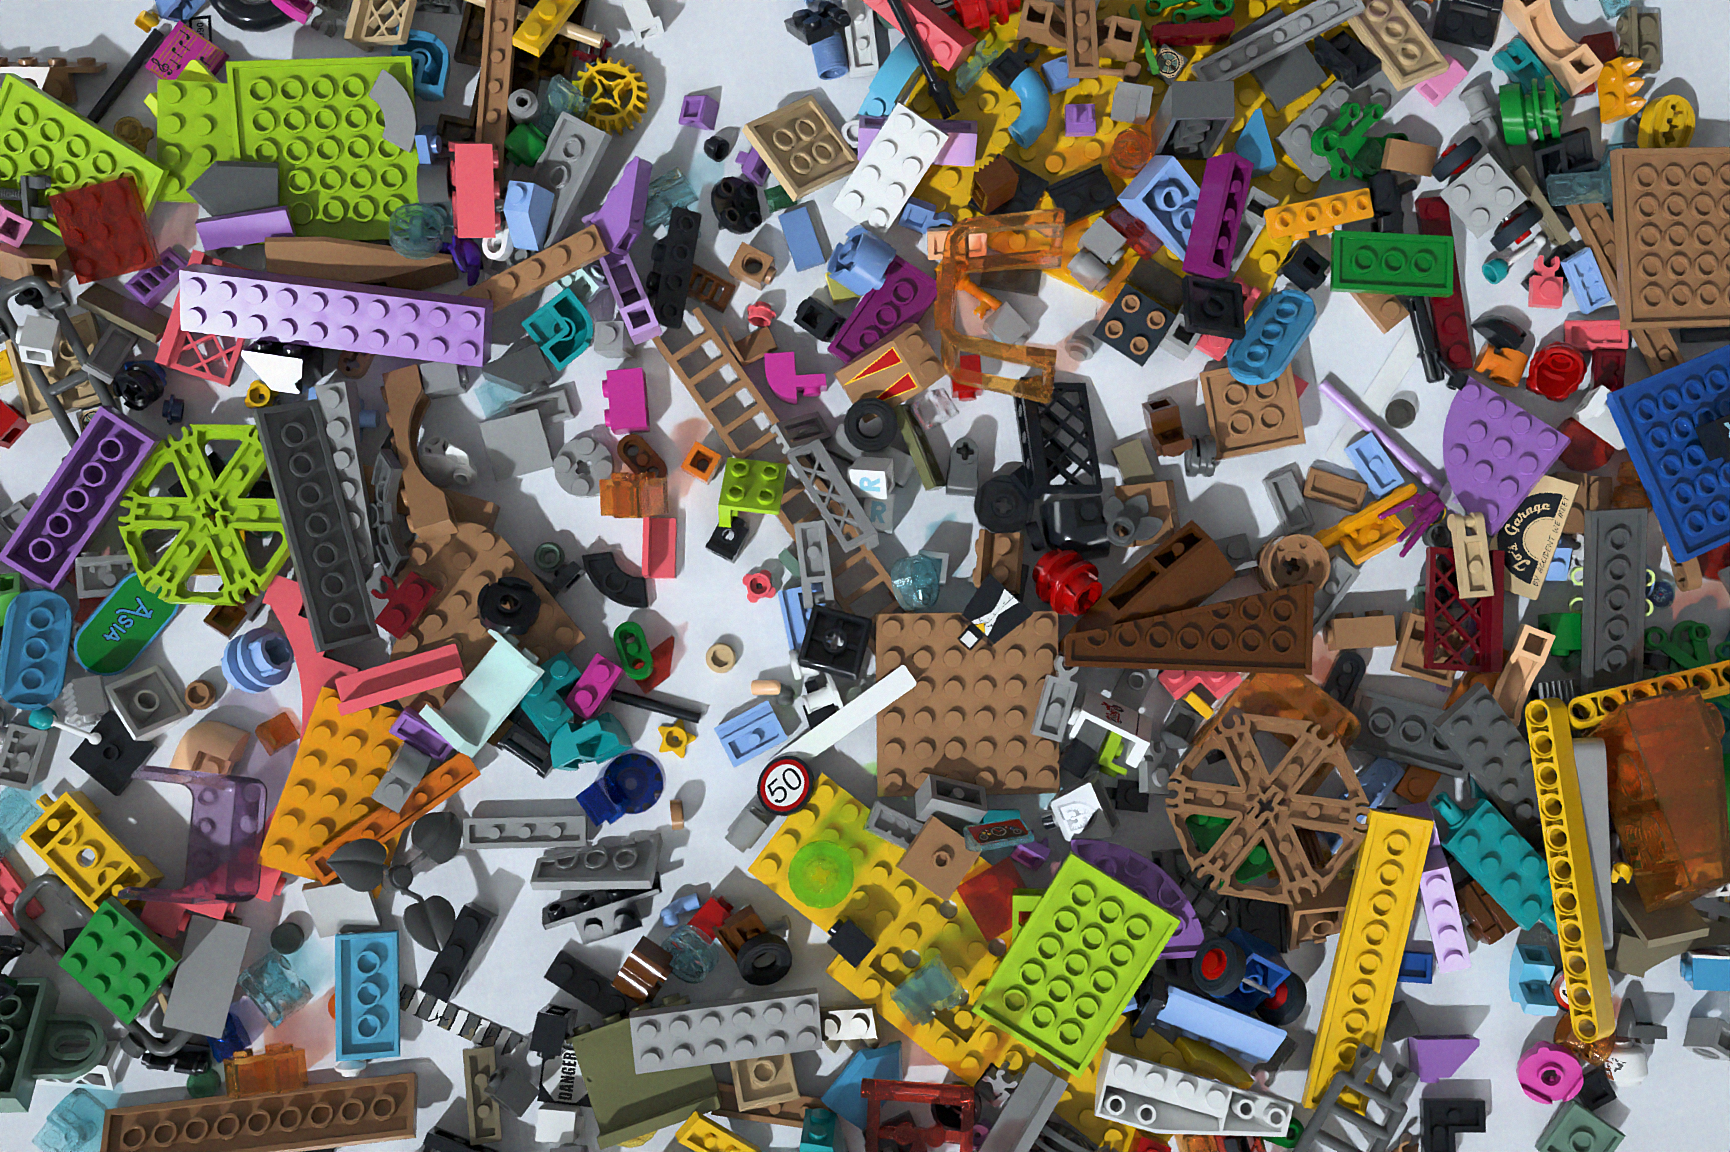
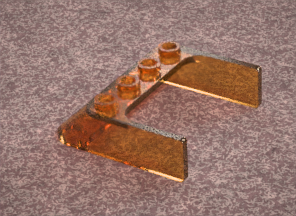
M1246 673L1241 678L1243 682L1227 693L1214 710L1212 716L1193 737L1190 746L1193 748L1201 747L1231 707L1238 708L1246 714L1313 721L1314 725L1307 733L1311 734L1312 728L1319 724L1321 731L1317 738L1326 740L1332 733L1335 735L1334 743L1329 748H1332L1339 739L1345 753L1359 736L1361 724L1352 712L1305 675ZM1269 732L1289 749L1297 742L1291 734ZM1329 762L1323 763L1298 794L1313 796L1335 765Z

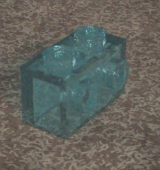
M273 949L247 967L237 979V983L274 1028L304 1008L314 996L310 992V987L306 981L296 975L291 968L289 960L285 956L280 955L276 949Z

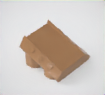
M1173 480L1114 486L1115 497L1123 504L1133 497L1145 495L1149 506L1148 516L1163 520L1160 531L1153 538L1146 541L1135 540L1132 544L1125 547L1161 544L1181 529ZM1117 530L1118 536L1123 537L1127 535L1126 530Z

